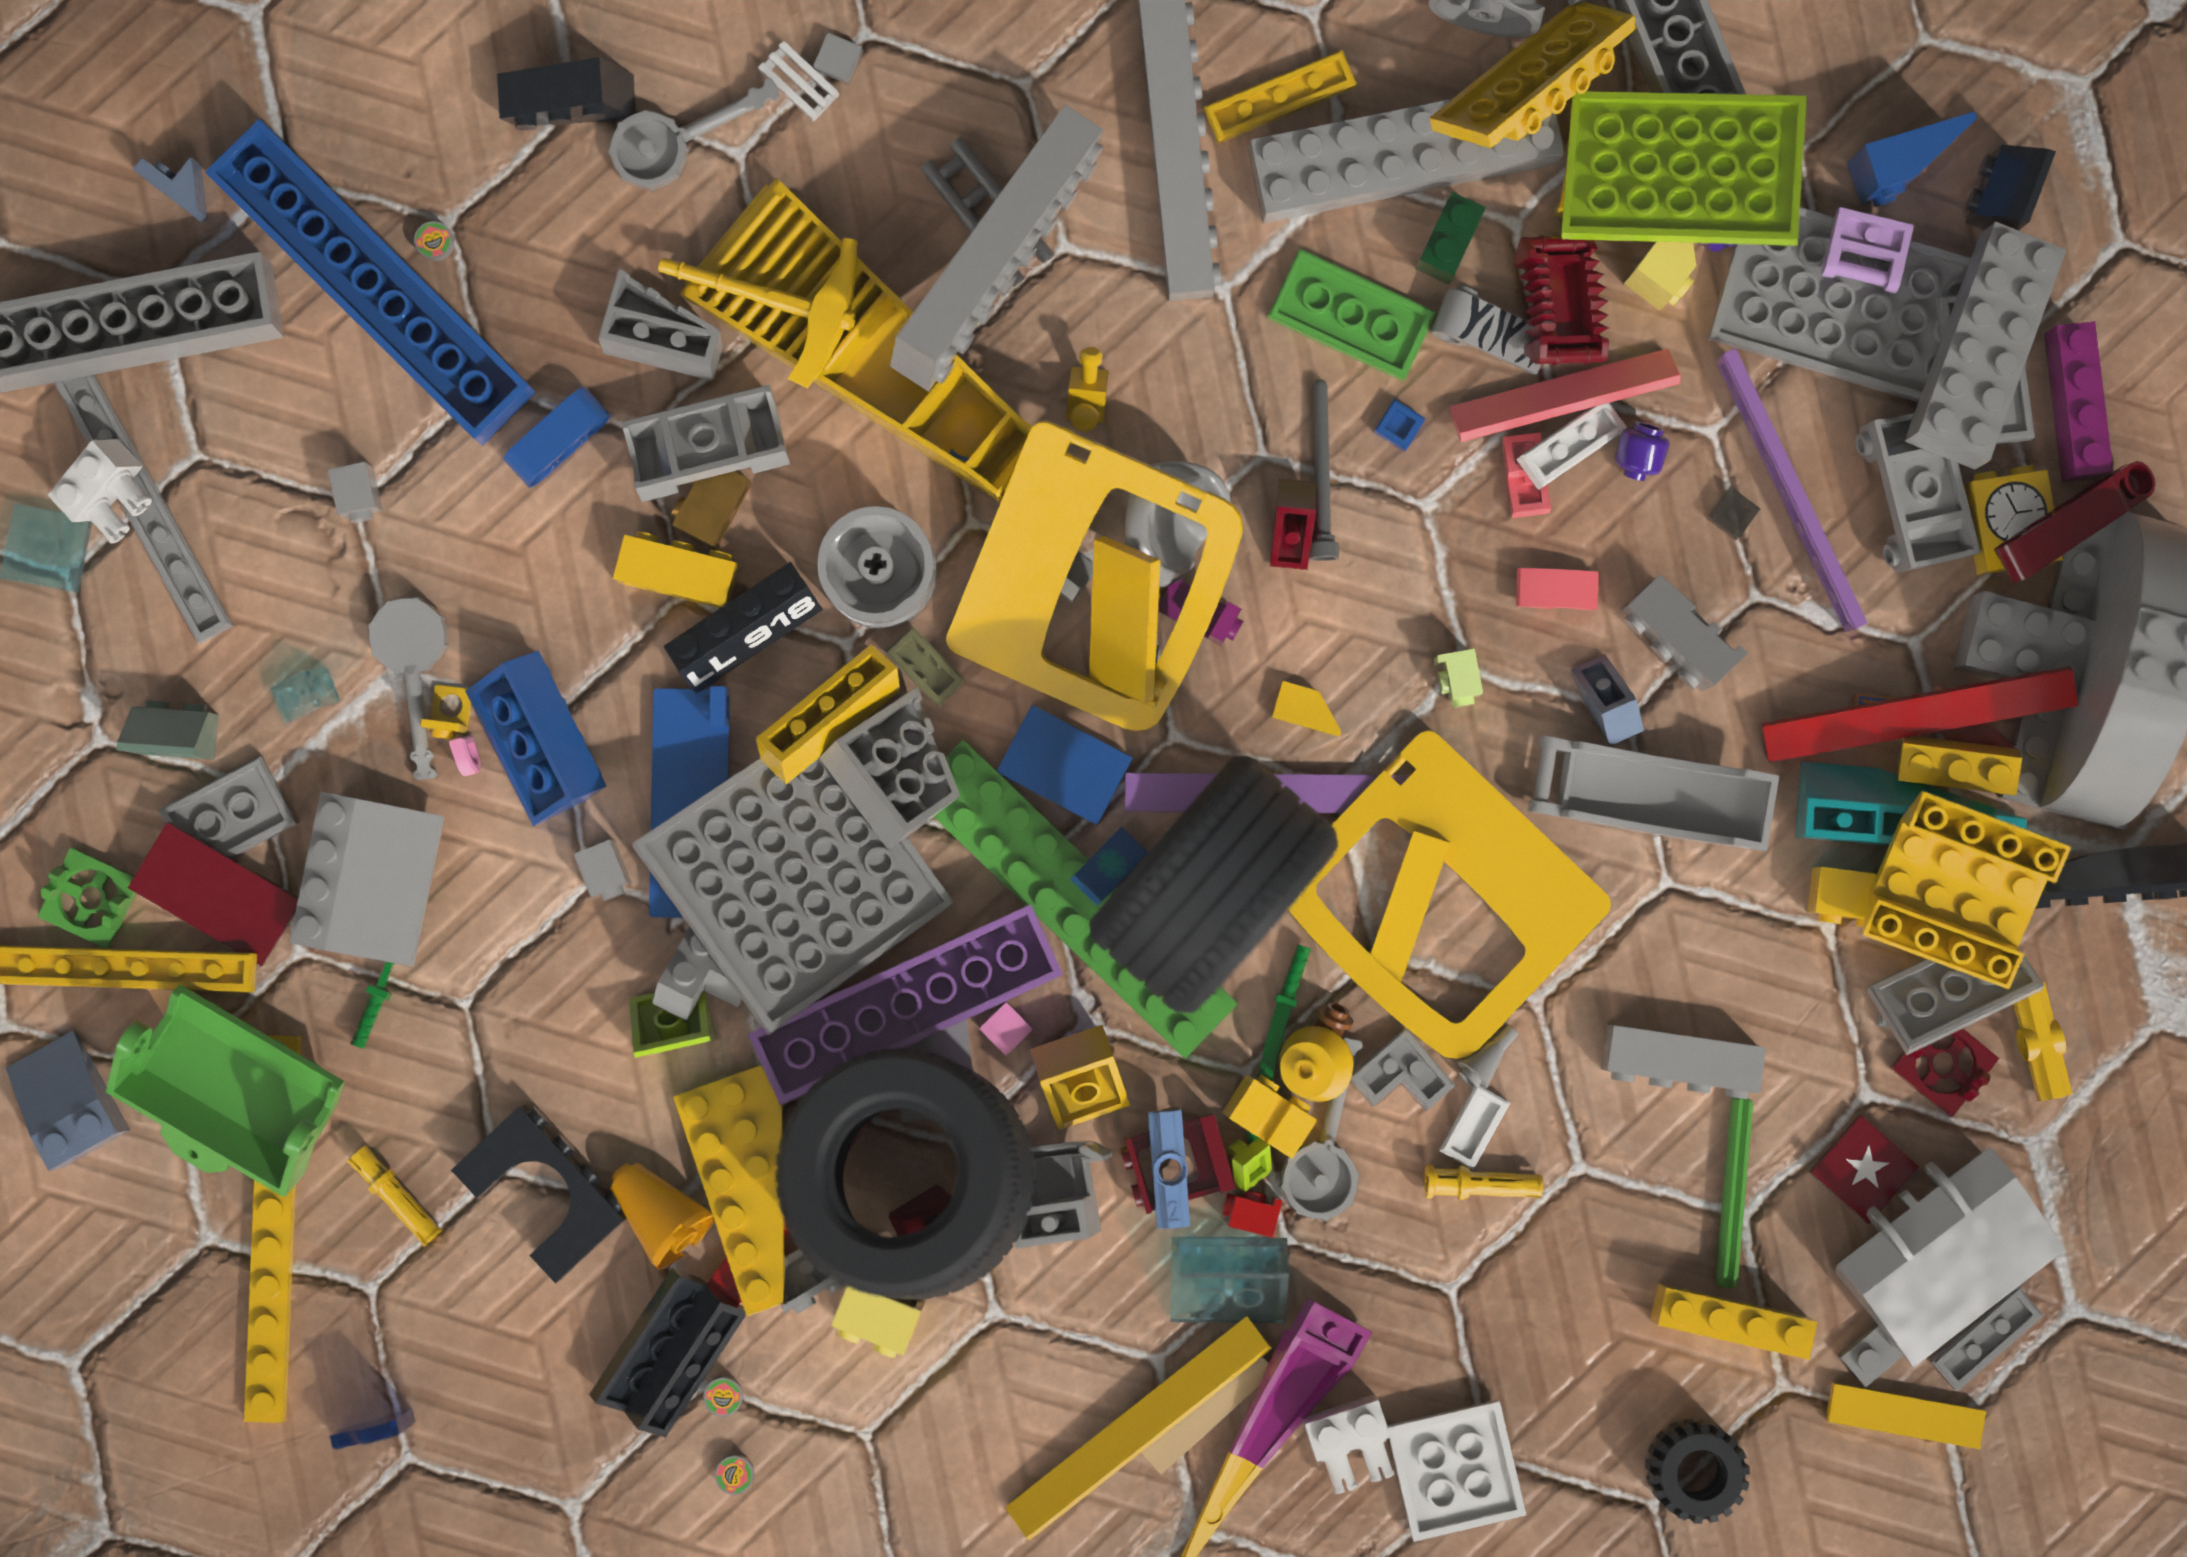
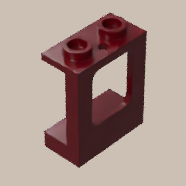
M1209 1113L1182 1121L1183 1137L1190 1142L1199 1174L1196 1181L1187 1184L1188 1200L1216 1192L1224 1193L1236 1189L1215 1114ZM1149 1131L1126 1137L1127 1147L1120 1148L1126 1171L1134 1169L1138 1184L1131 1185L1136 1207L1144 1206L1147 1215L1155 1210L1154 1193L1150 1192L1147 1188L1138 1155L1142 1149L1150 1147Z

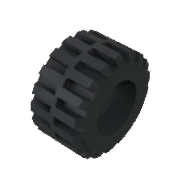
M1685 1419L1684 1424L1679 1425L1677 1422L1668 1425L1670 1431L1664 1433L1661 1430L1656 1437L1659 1441L1656 1445L1650 1444L1648 1452L1651 1454L1650 1460L1645 1459V1468L1649 1471L1646 1479L1648 1485L1653 1489L1652 1493L1670 1512L1684 1521L1690 1519L1693 1523L1702 1524L1705 1519L1710 1523L1719 1521L1718 1515L1720 1514L1728 1517L1733 1513L1730 1507L1734 1503L1740 1506L1744 1499L1740 1494L1742 1490L1748 1491L1750 1484L1745 1480V1476L1750 1475V1467L1744 1461L1747 1458L1744 1450L1738 1446V1442L1732 1436L1708 1421L1700 1420V1422H1696L1693 1419ZM1708 1450L1715 1456L1717 1462V1472L1714 1480L1709 1486L1700 1491L1689 1492L1683 1490L1677 1480L1680 1462L1693 1451Z

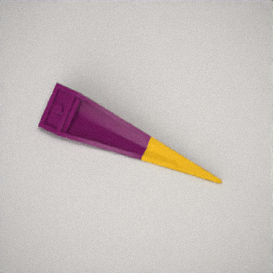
M1307 1297L1290 1330H1284L1181 1557H1197L1238 1499L1283 1443L1302 1423V1419H1305L1330 1390L1355 1365L1372 1334L1370 1330Z

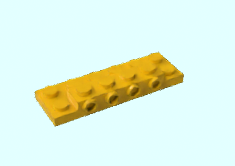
M1586 2L1568 5L1543 25L1536 34L1527 38L1429 117L1432 131L1490 149L1504 137L1519 141L1527 133L1535 134L1540 129L1541 123L1545 118L1549 117L1552 113H1561L1568 99L1576 93H1585L1590 86L1591 80L1600 73L1608 74L1612 70L1615 62L1613 47L1618 45L1636 29L1635 15Z

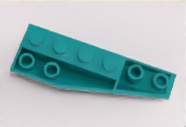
M1800 762L1795 838L1889 846L1900 819L1922 791L2024 829L2027 826V819L1927 784L1898 781L1897 774L1880 768Z

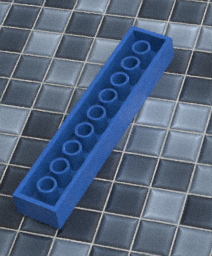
M260 119L205 171L254 222L479 444L484 446L536 394L461 317Z

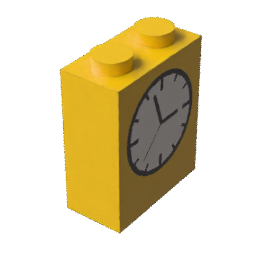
M2034 465L2013 468L2010 470L2011 475L1997 477L1996 471L1983 472L1973 475L1974 481L1964 485L1981 552L1974 555L1977 575L2006 571L1994 549L2054 509L2048 470L2035 471ZM2059 557L2050 564L2063 560V557Z

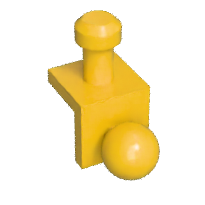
M1086 347L1080 351L1079 361L1083 365L1082 368L1071 366L1066 419L1071 420L1074 428L1081 432L1091 431L1098 423H1104L1109 370L1098 369V366L1102 363L1103 354L1095 347Z

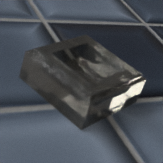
M1730 486L1706 516V519L1734 540H1737L1760 511V508Z

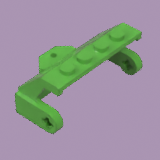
M179 984L171 993L166 1014L153 1033L152 1028L138 1020L133 1022L124 1032L115 1050L106 1093L162 1125L160 1133L173 1154L206 1173L227 1171L232 1166L285 1198L306 1173L314 1144L338 1105L345 1081L323 1069L316 1062L308 1060L287 1048L282 1042L274 1040L258 1031L248 1022L241 1021L221 1009L217 1004L207 1001Z

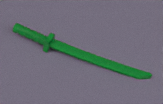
M1297 944L1287 972L1288 974L1283 983L1284 985L1280 994L1276 993L1274 1001L1277 1004L1266 1039L1257 1079L1260 1074L1271 1081L1273 1079L1291 1008H1295L1297 1000L1294 999L1297 993L1296 990L1299 987L1300 978H1302L1304 972L1303 969L1306 967L1307 958L1311 952V948ZM1246 1131L1249 1145L1259 1138L1250 1131Z
M385 963L376 987L368 985L366 992L370 996L350 1045L361 1049L365 1048L384 1000L389 1001L392 995L384 991L395 963Z

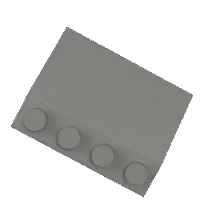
M321 792L289 943L414 967L445 816Z

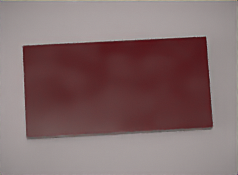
M170 821L164 826L127 887L234 951L257 954L256 964L260 966L265 965L294 917L298 902V896Z

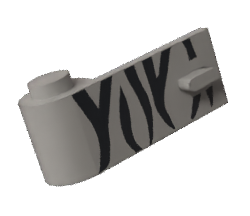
M1457 285L1456 289L1447 290L1431 331L1432 335L1450 344L1472 346L1528 373L1538 374L1541 364H1535L1527 356H1524L1523 347L1533 338V336L1525 333V331L1532 327L1526 324L1527 320L1478 298V292L1472 288Z

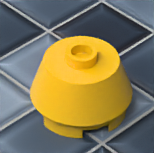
M1319 1026L1301 1028L1292 1033L1282 1046L1279 1057L1282 1079L1288 1089L1305 1100L1313 1102L1331 1100L1346 1089L1352 1077L1354 1062L1349 1045L1339 1035L1327 1028Z

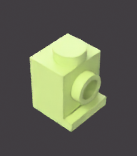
M1475 648L1434 657V666L1442 665L1443 671L1438 672L1441 694L1447 693L1448 700L1452 703V708L1475 704L1474 697L1483 694Z

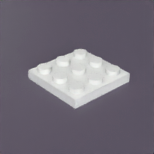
M1498 1399L1387 1425L1391 1437L1389 1442L1414 1542L1526 1516L1504 1417Z

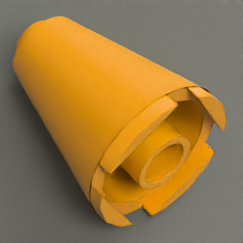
M626 1163L611 1177L614 1181L610 1188L613 1195L617 1199L620 1208L650 1262L658 1270L665 1269L684 1257L685 1255L681 1251L690 1243L695 1247L708 1233L714 1223L710 1210L640 1163L633 1164L632 1166Z

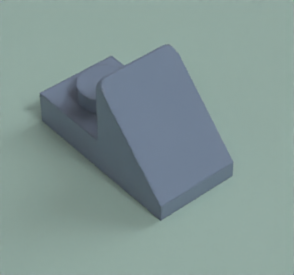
M190 157L177 174L158 160L154 165H151L143 158L139 160L133 168L136 173L201 223H204L207 219L203 173L201 165L196 160Z

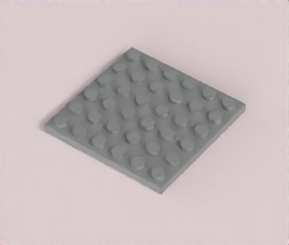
M759 758L635 841L632 845L768 1035L954 904V901L907 837L888 850L819 758L788 784H785Z

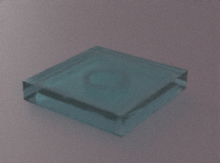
M14 504L0 578L79 593L92 522H72L63 512Z

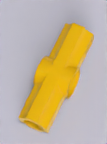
M2042 981L2044 984L2042 991L2013 1004L2019 1029L2016 1031L2017 1045L2023 1060L2028 1062L2037 1101L2052 1100L2072 1094L2063 1054L2066 1052V1041L2060 1024L2054 1020L2045 981Z

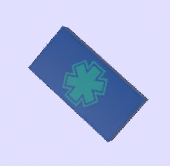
M1120 827L1070 880L1098 906L1144 859L1148 852L1124 828Z

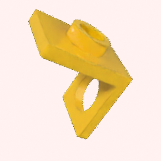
M435 685L430 720L421 719L420 727L432 730L431 737L454 740L455 733L467 735L471 702L465 692L468 689ZM456 695L461 699L462 710L457 716L447 717L442 713L440 705L444 697Z

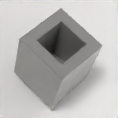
M364 461L328 470L336 511L339 516L344 519H350L351 523H359L373 519L372 513L383 511L373 466Z
M614 840L604 841L574 854L590 897L601 896L603 901L624 894L623 886L631 884L628 872Z

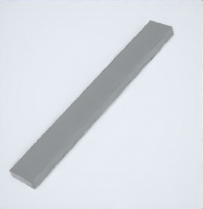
M96 375L54 382L87 444L91 440L119 439L143 465L132 480L151 498V504L146 506L142 503L147 509L138 516H132L122 503L121 505L197 643L203 644L233 627L234 624Z

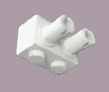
M119 439L91 440L48 494L52 501L72 522L91 521L112 544L120 541L125 536L123 533H127L130 529L110 508L115 500L118 498L132 516H138L147 509L142 503L149 506L152 502L151 498L132 480L143 465Z
M1375 1394L1308 1415L1305 1419H1302L1316 1461L1325 1462L1334 1494L1345 1492L1342 1479L1345 1480L1348 1491L1358 1487L1347 1454L1354 1449L1362 1450L1371 1482L1382 1480L1378 1467H1381L1385 1479L1395 1474L1383 1443L1391 1437L1379 1400Z

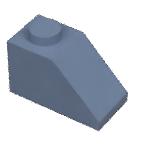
M1606 654L1571 669L1572 676L1591 718L1609 746L1644 731L1637 699Z

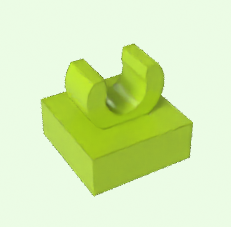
M1257 1138L1248 1146L1243 1141L1236 1140L1227 1147V1151L1234 1155L1228 1161L1229 1166L1233 1169L1234 1184L1245 1193L1272 1172L1270 1145L1262 1139Z

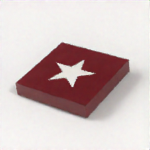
M1858 1115L1812 1167L1809 1173L1865 1223L1870 1224L1871 1221L1866 1215L1868 1213L1867 1210L1874 1206L1880 1212L1919 1166L1862 1115Z

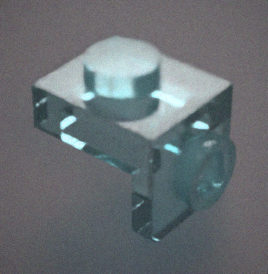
M326 667L301 671L270 688L284 723L294 722L321 707L335 705L340 702L335 683Z

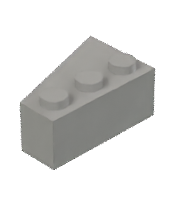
M619 268L599 334V342L603 354L713 381L723 349L720 330L685 308L674 305L661 297L659 292L651 287H645Z
M1658 575L1621 609L1626 614L1624 618L1625 623L1636 634L1641 635L1644 633L1653 642L1650 646L1653 652L1664 662L1670 660L1680 670L1677 673L1678 677L1690 689L1694 690L1697 687L1700 691L1715 686L1748 652L1740 645L1733 650L1718 635L1722 632V629L1714 622L1709 625L1694 610L1695 605L1662 575Z

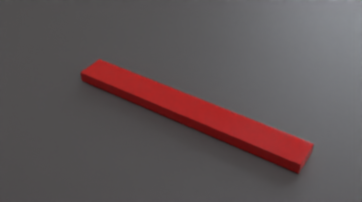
M2071 666L1764 722L1761 723L1767 760L1770 763L2078 706L2073 669Z

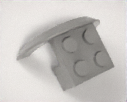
M1091 1140L1030 1147L1029 1149L1033 1151L1034 1156L1032 1166L1035 1167V1179L1033 1180L1035 1184L1034 1196H1031L1030 1199L1033 1202L1030 1212L1027 1211L1028 1219L1025 1227H1021L1022 1233L1017 1242H1014L1015 1248L1088 1239L1102 1231L1090 1162L1104 1161L1113 1155L1112 1150Z

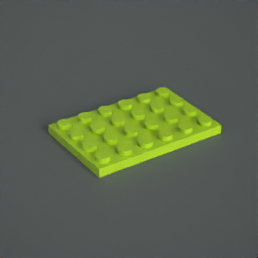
M1586 91L1583 94L1576 93L1572 97L1562 239L1798 246L1807 96Z

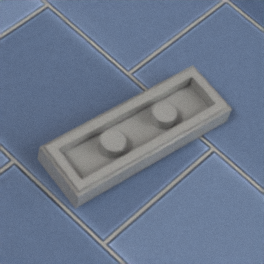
M2017 1287L1968 1325L1929 1361L1954 1390L1959 1391L2044 1315L2025 1293Z

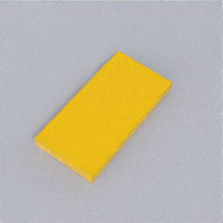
M1103 535L1094 539L1089 678L1140 702L1147 703L1154 699L1160 559Z

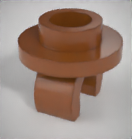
M1330 1002L1328 1005H1320L1318 1007L1316 1016L1320 1020L1314 1026H1329L1337 1035L1343 1038L1345 1030L1350 1029L1354 1021L1346 1007Z

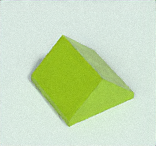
M705 991L701 994L687 1020L652 1004L655 992L629 998L632 1045L635 1058L717 1040L709 1000Z

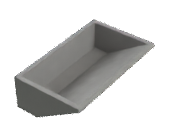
M1991 1147L1987 1148L1950 1178L1932 1161L1929 1162L1924 1171L1937 1188L1919 1202L1907 1190L1899 1194L1898 1197L1908 1210L1892 1223H1889L1872 1206L1867 1210L1868 1213L1866 1215L1879 1233L1837 1264L1835 1271L1837 1276L1913 1367L2066 1250L2020 1181Z

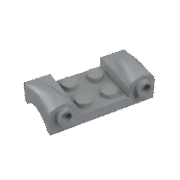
M770 385L621 422L631 457L635 489L642 502L679 493L678 485L749 467H751L754 474L790 465L779 414Z
M1914 413L1873 420L1860 427L1859 434L1855 439L1859 455L1864 456L1869 463L1878 462L1896 533L1887 538V544L1883 548V556L1886 564L1892 567L1896 573L1967 558L1981 553L1958 463L1905 442Z

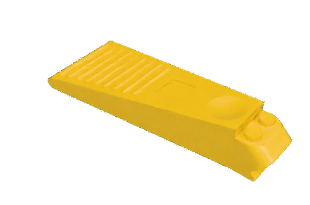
M775 178L769 186L765 185L698 265V268L718 274L724 273L725 276L814 300V297L830 278L838 262L842 241L779 179ZM857 257L855 289L851 311L855 312V321L859 318L860 320L850 331L844 329L830 359L813 383L971 486L980 489L983 493L1001 503L1028 434L1033 426L1014 412L957 354L951 362L954 366L948 377L942 384L936 381L929 392L890 367L896 336L914 312ZM688 280L684 282L686 286L679 293L683 298L794 369L805 347L808 335V318L771 308L754 300L721 290L718 292L717 289ZM951 448L961 456L970 457L969 460L966 462L949 454Z

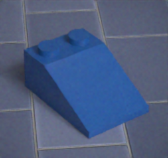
M1975 111L1865 144L1847 162L1860 206L1873 202L1874 207H1879L1895 201L1896 195L1905 192V186L1977 119Z

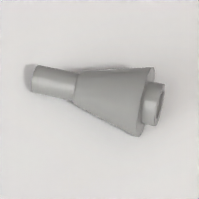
M1506 1025L1492 1042H1488L1469 1057L1459 1061L1458 1065L1461 1068L1459 1072L1460 1077L1475 1089L1479 1085L1487 1088L1504 1055V1051L1519 1035L1518 1032L1510 1025Z

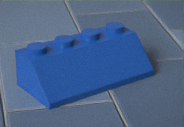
M539 650L502 663L465 691L533 826L588 800L607 787L601 771L585 744L584 737L578 730L568 710L567 703L562 698L551 676L550 669L545 664Z

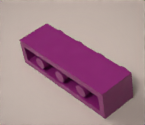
M2095 321L2057 325L2044 333L2061 480L2062 482L2100 479L2114 471Z

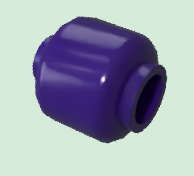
M1635 422L1634 427H1627L1623 430L1614 460L1620 467L1624 468V476L1645 481L1647 475H1657L1661 472L1670 446L1669 440L1663 435L1664 430L1648 423Z

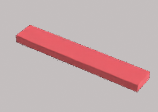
M1667 348L1449 406L1450 416L1459 439L1463 442L1680 384V373Z

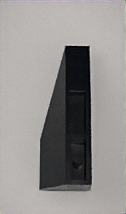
M2187 843L2122 848L2066 860L2056 883L2047 880L2035 909L2051 908L2050 900L2065 899V906L2089 905L2088 897L2099 896L2103 897V903L2127 902L2126 894L2139 893L2141 900L2178 898L2177 891L2179 892V898L2187 897Z

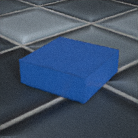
M1393 399L1373 433L1406 452L1426 418Z

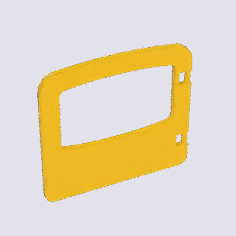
M1046 420L1039 421L1030 430L947 633V646L952 652L1119 727L1132 731L1147 730L1156 725L1162 718L1186 675L1208 629L1224 590L1243 534L1242 516L1234 504L1219 495L1186 483L1185 480L1099 442L1086 439L1056 423ZM1070 442L1091 451L1087 462L1066 453ZM1113 488L1124 489L1201 523L1205 526L1208 533L1201 561L1182 611L1155 665L1154 699L1147 703L1140 702L1117 690L1051 662L1043 654L1048 628L1071 565L1099 507ZM1181 491L1202 500L1198 511L1176 502Z
M1424 731L1418 734L1332 824L1336 830L1338 848L1334 856L1327 862L1288 911L1327 955L1383 1009L1440 1055L1460 1059L1469 1057L1484 1045L1605 918L1610 911L1611 901L1605 891L1435 732ZM1407 761L1416 770L1400 786L1391 776ZM1380 819H1390L1411 835L1413 830L1450 842L1444 863L1490 906L1524 946L1525 952L1522 959L1468 1016L1459 1023H1451L1398 981L1346 930L1317 895L1316 888L1319 882Z

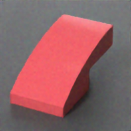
M1541 432L1507 436L1502 439L1512 518L1550 513L1551 505L1547 485L1538 490L1516 460L1542 441Z
M1518 568L1516 607L1597 610L1598 572Z

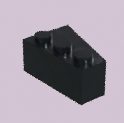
M601 57L497 74L499 118L514 125L516 130H534L538 128L537 126L567 125L571 123L625 120L631 115L636 114L634 75Z

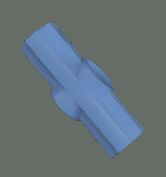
M1177 1109L1148 1112L1151 1149L1150 1170L1153 1176L1156 1228L1172 1229L1190 1226L1187 1189L1188 1167L1185 1161L1182 1111ZM1169 1158L1175 1159L1179 1165L1177 1175L1171 1179L1162 1178L1159 1174L1161 1162Z

